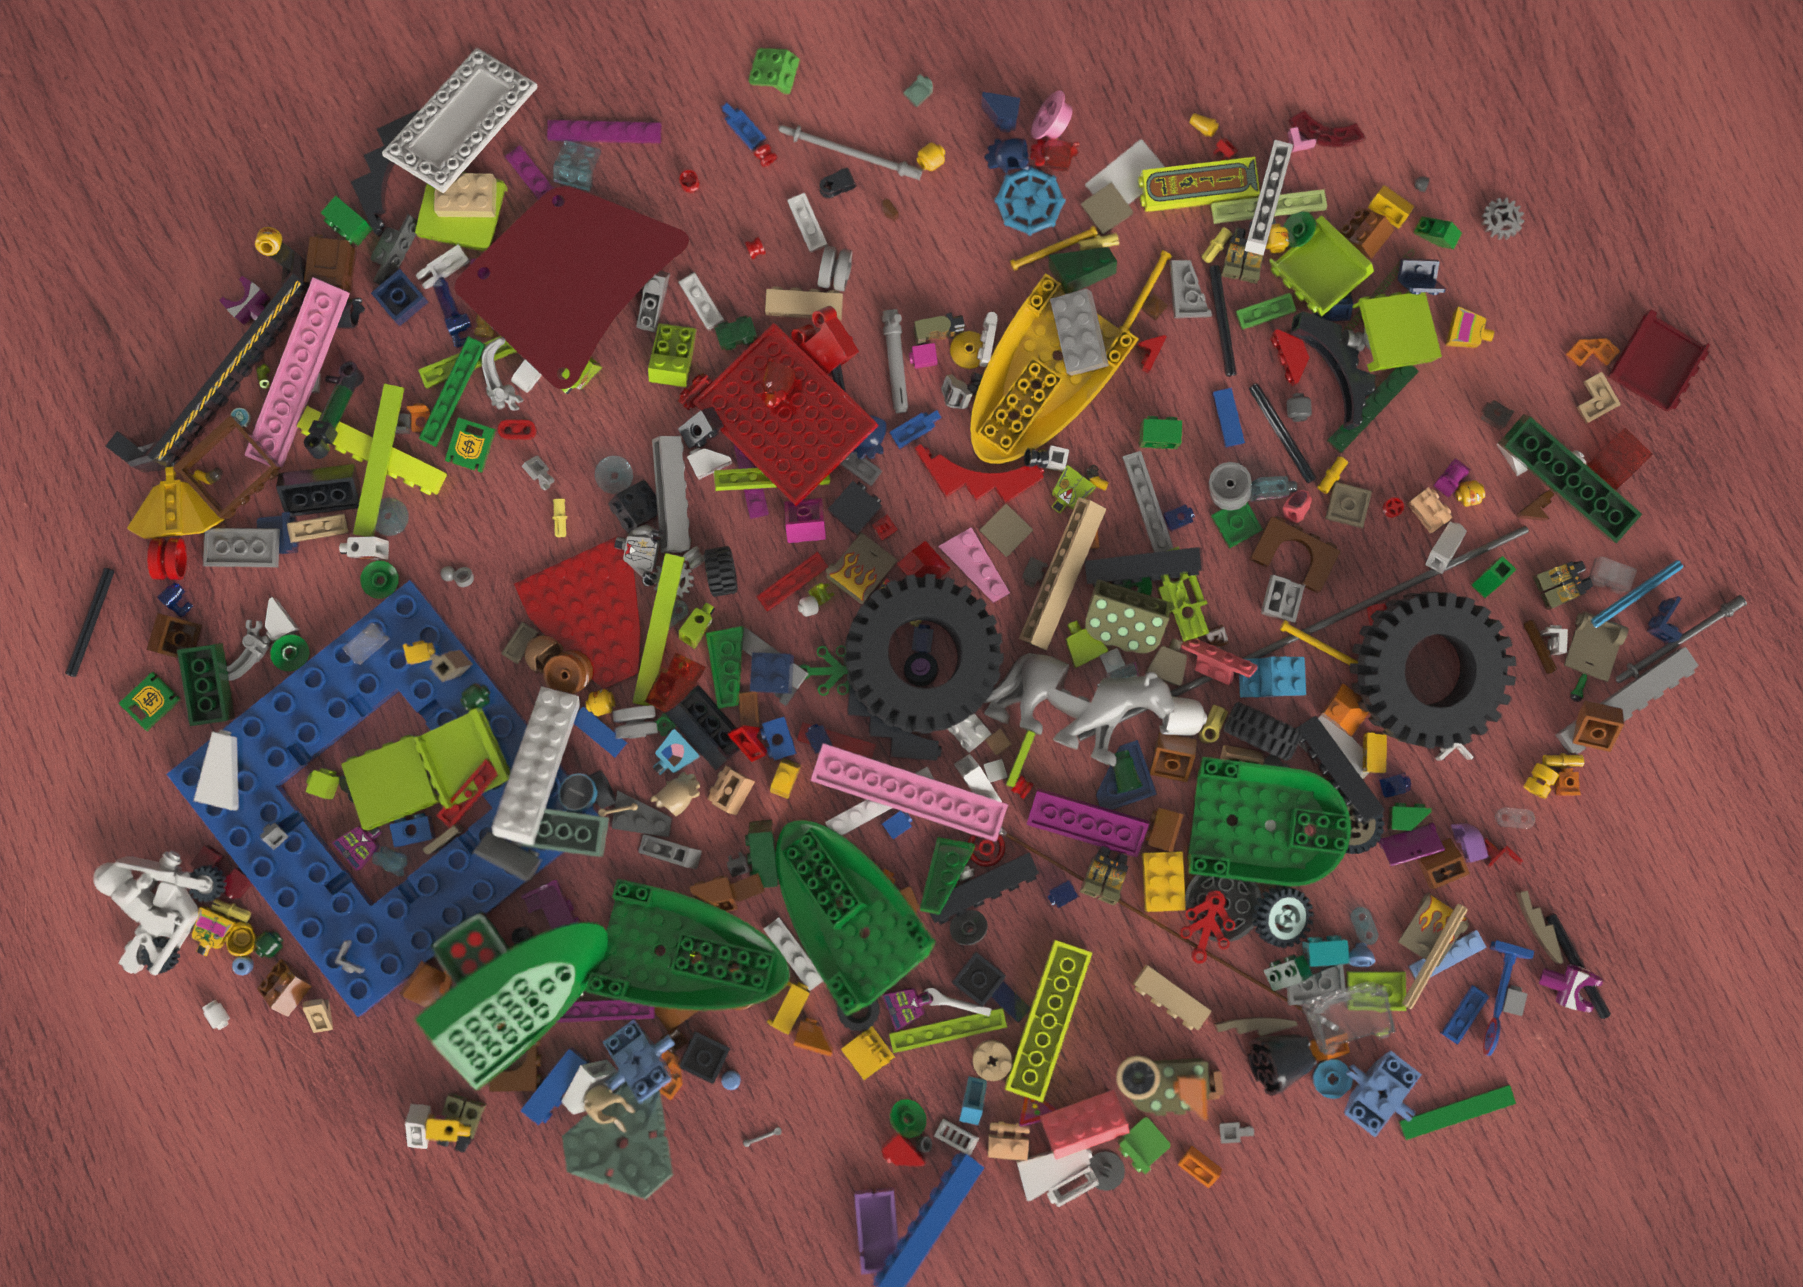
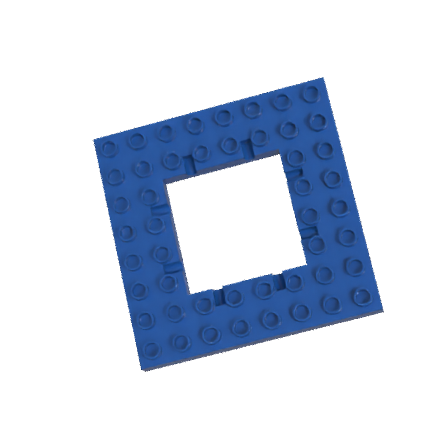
M411 580L222 729L231 732V736L237 737L238 810H230L194 801L210 740L166 774L357 1017L364 1015L411 977L421 961L428 963L436 955L431 945L439 938L480 911H484L486 916L528 882L473 853L487 832H493V824L508 781L482 794L493 809L471 825L463 835L455 838L409 875L406 881L394 887L375 904L282 788L285 782L399 691L416 713H419L424 718L425 724L432 731L470 713L464 708L460 699L462 698V691L473 683H478L481 686L485 685L491 693L489 695V704L482 709L507 765L512 772L528 723L417 584ZM424 640V643L432 642L435 647V654L433 655L439 656L449 651L461 650L473 665L460 677L442 682L430 668L433 664L432 660L413 665L407 664L403 644L413 646L412 643ZM561 764L559 765L545 809L571 812L562 806L559 800L560 786L569 777V774ZM593 805L589 809L579 812L580 814L600 816ZM276 823L289 836L275 850L260 837L264 832L263 828L267 824L272 825ZM527 846L521 847L527 851L532 849L540 854L538 857L543 859L534 876L564 853L562 851ZM345 940H352L344 959L364 967V972L358 973L354 971L350 973L343 970L342 965L335 963Z

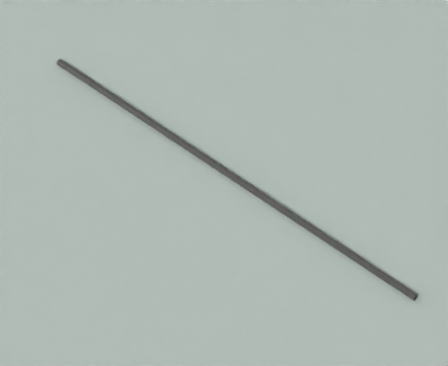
M1523 526L1450 560L1444 572L1528 533L1527 526ZM1431 569L1301 631L1310 635L1440 573ZM1291 634L1242 657V659H1258L1300 638ZM1206 675L1171 690V696L1177 697L1213 680V678ZM1136 707L1128 710L1119 723L1149 709ZM1096 728L1077 735L1079 740L1082 741L1095 735Z

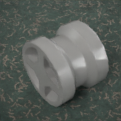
M698 546L683 555L685 561L689 562L691 569L698 567L705 561L704 555H701Z

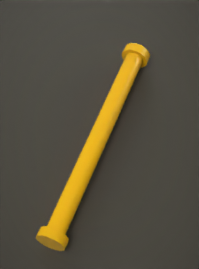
M1092 226L1085 232L1018 260H1010L1011 266L1016 271L1018 267L1076 244L1079 241L1092 236L1095 238L1098 235L1096 228Z
M1161 251L1158 263L1123 326L1119 327L1121 331L1124 328L1130 332L1129 329L1163 267L1167 260L1171 259L1172 255L1170 253Z
M1283 621L1280 627L1282 632L1287 631L1348 665L1350 663H1358L1357 660L1293 627L1288 621Z

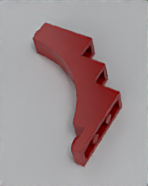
M920 444L915 447L916 454L946 498L963 486H966L975 501L995 489L1004 504H1007L1044 478L1043 474L1045 472L1043 468H1038L1037 466H1023L1016 470L1002 473L975 472L952 463L941 454L931 459L932 453L927 446L923 447Z

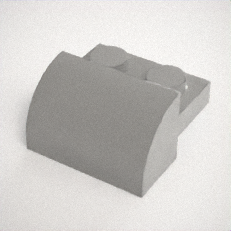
M1270 575L1261 613L1268 617L1295 623L1305 586L1279 576Z

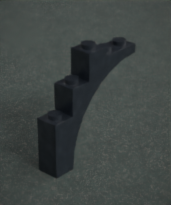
M1302 311L1293 317L1290 334L1314 348L1333 371L1343 397V428L1352 430L1362 422V410L1366 402L1365 397L1373 393L1376 386L1374 383L1376 375L1356 368L1359 363V350L1340 344L1342 339L1341 325Z

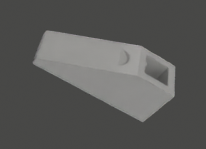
M660 270L645 284L636 328L652 332L656 331L670 273Z

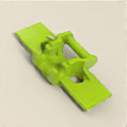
M1179 546L1170 550H1178ZM1188 573L1180 574V579L1174 582L1169 579L1168 575L1161 576L1164 586L1159 587L1157 591L1159 595L1161 594L1163 600L1171 602L1170 613H1174L1183 641L1186 642L1209 634L1200 608L1208 603L1207 600H1204L1197 577L1188 576ZM1189 579L1197 603H1190L1183 580ZM1185 607L1193 609V615L1189 618L1182 615V610Z

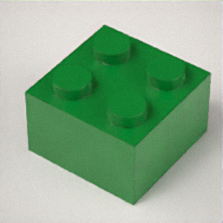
M336 195L321 211V214L325 217L323 221L336 233L346 237L350 245L354 242L359 246L373 230L361 216Z
M1147 416V419H1143L1140 424L1139 448L1178 449L1182 443V420H1178L1177 417H1166V420L1158 419V416Z

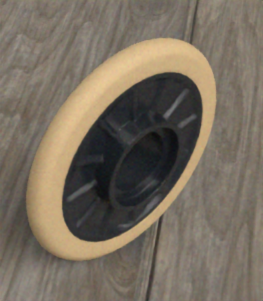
M1132 1056L1126 1059L1117 1071L1119 1089L1129 1098L1137 1100L1148 1098L1159 1086V1070L1156 1064L1147 1057ZM1136 1072H1141L1144 1075L1141 1083L1133 1081V1075Z

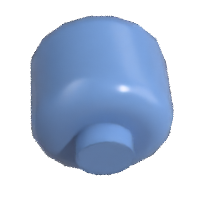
M247 955L237 957L232 963V969L238 975H246L254 967L252 958Z
M727 1070L721 1078L723 1087L727 1090L736 1089L741 1083L740 1074L735 1070Z

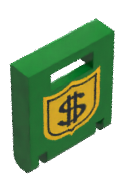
M458 417L445 461L450 462L452 456H454L453 464L474 471L477 464H479L478 472L482 473L496 429ZM471 425L483 429L482 437L468 433V426Z
M155 672L150 673L118 703L145 731H149L181 700L179 696L171 700L176 693L160 677L152 681L157 676ZM135 705L147 715L143 720L131 710Z

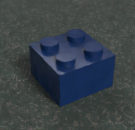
M401 269L371 292L399 326L429 303Z
M752 652L750 691L792 694L794 655Z

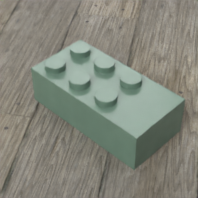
M545 809L533 845L522 843V846L603 857L609 818Z

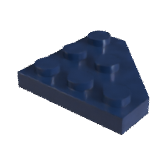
M1138 740L1119 746L1116 753L1129 750L1130 757L1133 758L1143 787L1117 794L1113 766H1109L1096 793L1100 807L1114 810L1157 795Z

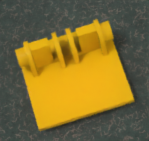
M873 1026L841 1049L863 1080L887 1065L895 1057Z

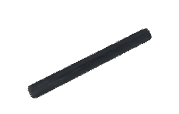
M1213 265L1210 266L1209 272L1226 376L1231 377L1235 376L1237 372L1220 266Z
M1258 383L1252 385L1249 388L1251 394L1306 483H1311L1316 479V476L1260 385Z
M103 568L65 674L68 676H77L115 573L112 569Z
M1557 914L1548 915L1546 920L1548 924L1553 925L1556 938L1570 964L1586 969ZM1596 985L1584 986L1601 1019L1609 1017L1611 1013Z

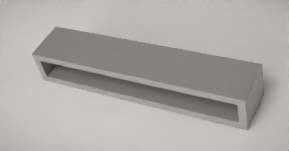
M659 436L652 439L658 523L659 530L664 532L661 535V539L664 541L660 542L661 553H682L690 550L691 545L688 532V501L685 494V463L682 456L684 447L681 442V436Z

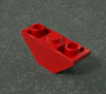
M1279 329L1274 330L1271 334V343L1274 348L1277 347L1279 353L1277 355L1278 361L1281 366L1284 365L1286 381L1291 383L1292 387L1296 386L1309 360L1303 340Z

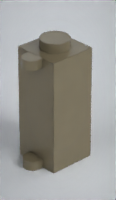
M461 650L449 651L442 656L433 655L431 657L433 664L430 668L444 682L460 677L473 663Z

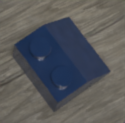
M983 92L981 108L994 126L1002 132L1015 131L1020 98Z

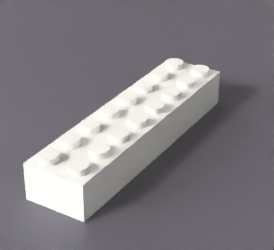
M541 687L493 824L495 836L533 845L580 706L579 696Z

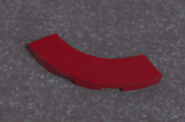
M1305 109L1288 119L1293 128L1298 127L1299 134L1307 140L1316 139V144L1333 148L1348 147L1366 139L1357 123L1345 127H1326L1314 120Z

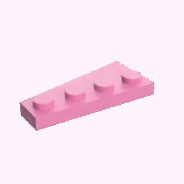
M972 527L938 546L992 603L1010 594Z

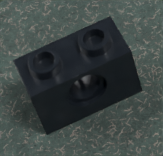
M714 407L699 411L679 427L678 430L688 448L696 446L701 448L708 443V439L719 435V430L724 425Z

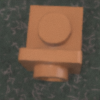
M1219 1069L1211 1070L1212 1075H1209L1210 1087H1214V1090H1209L1208 1100L1219 1099V1095H1224L1222 1073Z

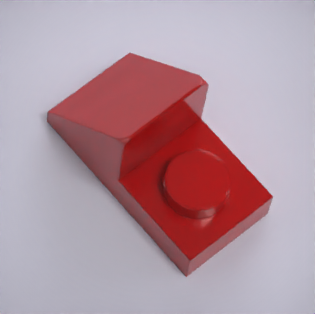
M1166 335L1138 343V348L1150 353V355L1146 353L1141 362L1144 365L1142 371L1150 372L1167 338Z
M742 725L730 731L728 735L747 758L753 762L765 756L767 749L756 737L760 730L759 727Z

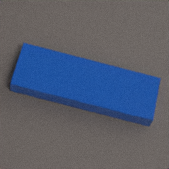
M1232 388L1213 392L1212 395L1225 448L1244 444L1245 440Z
M584 706L578 711L574 724L616 758L627 745V742L624 739H616L615 732L594 714L588 712Z
M1472 985L1440 1034L1458 1045L1490 996Z

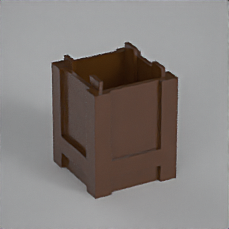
M315 234V237L310 236L304 282L310 285L312 278H317L351 294L357 250L352 247V244H349L350 242L346 240V237L338 236V239L335 240L323 238V235Z

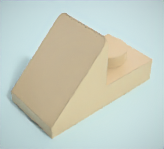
M317 999L303 1002V1010L314 1033L333 1030L329 1000Z

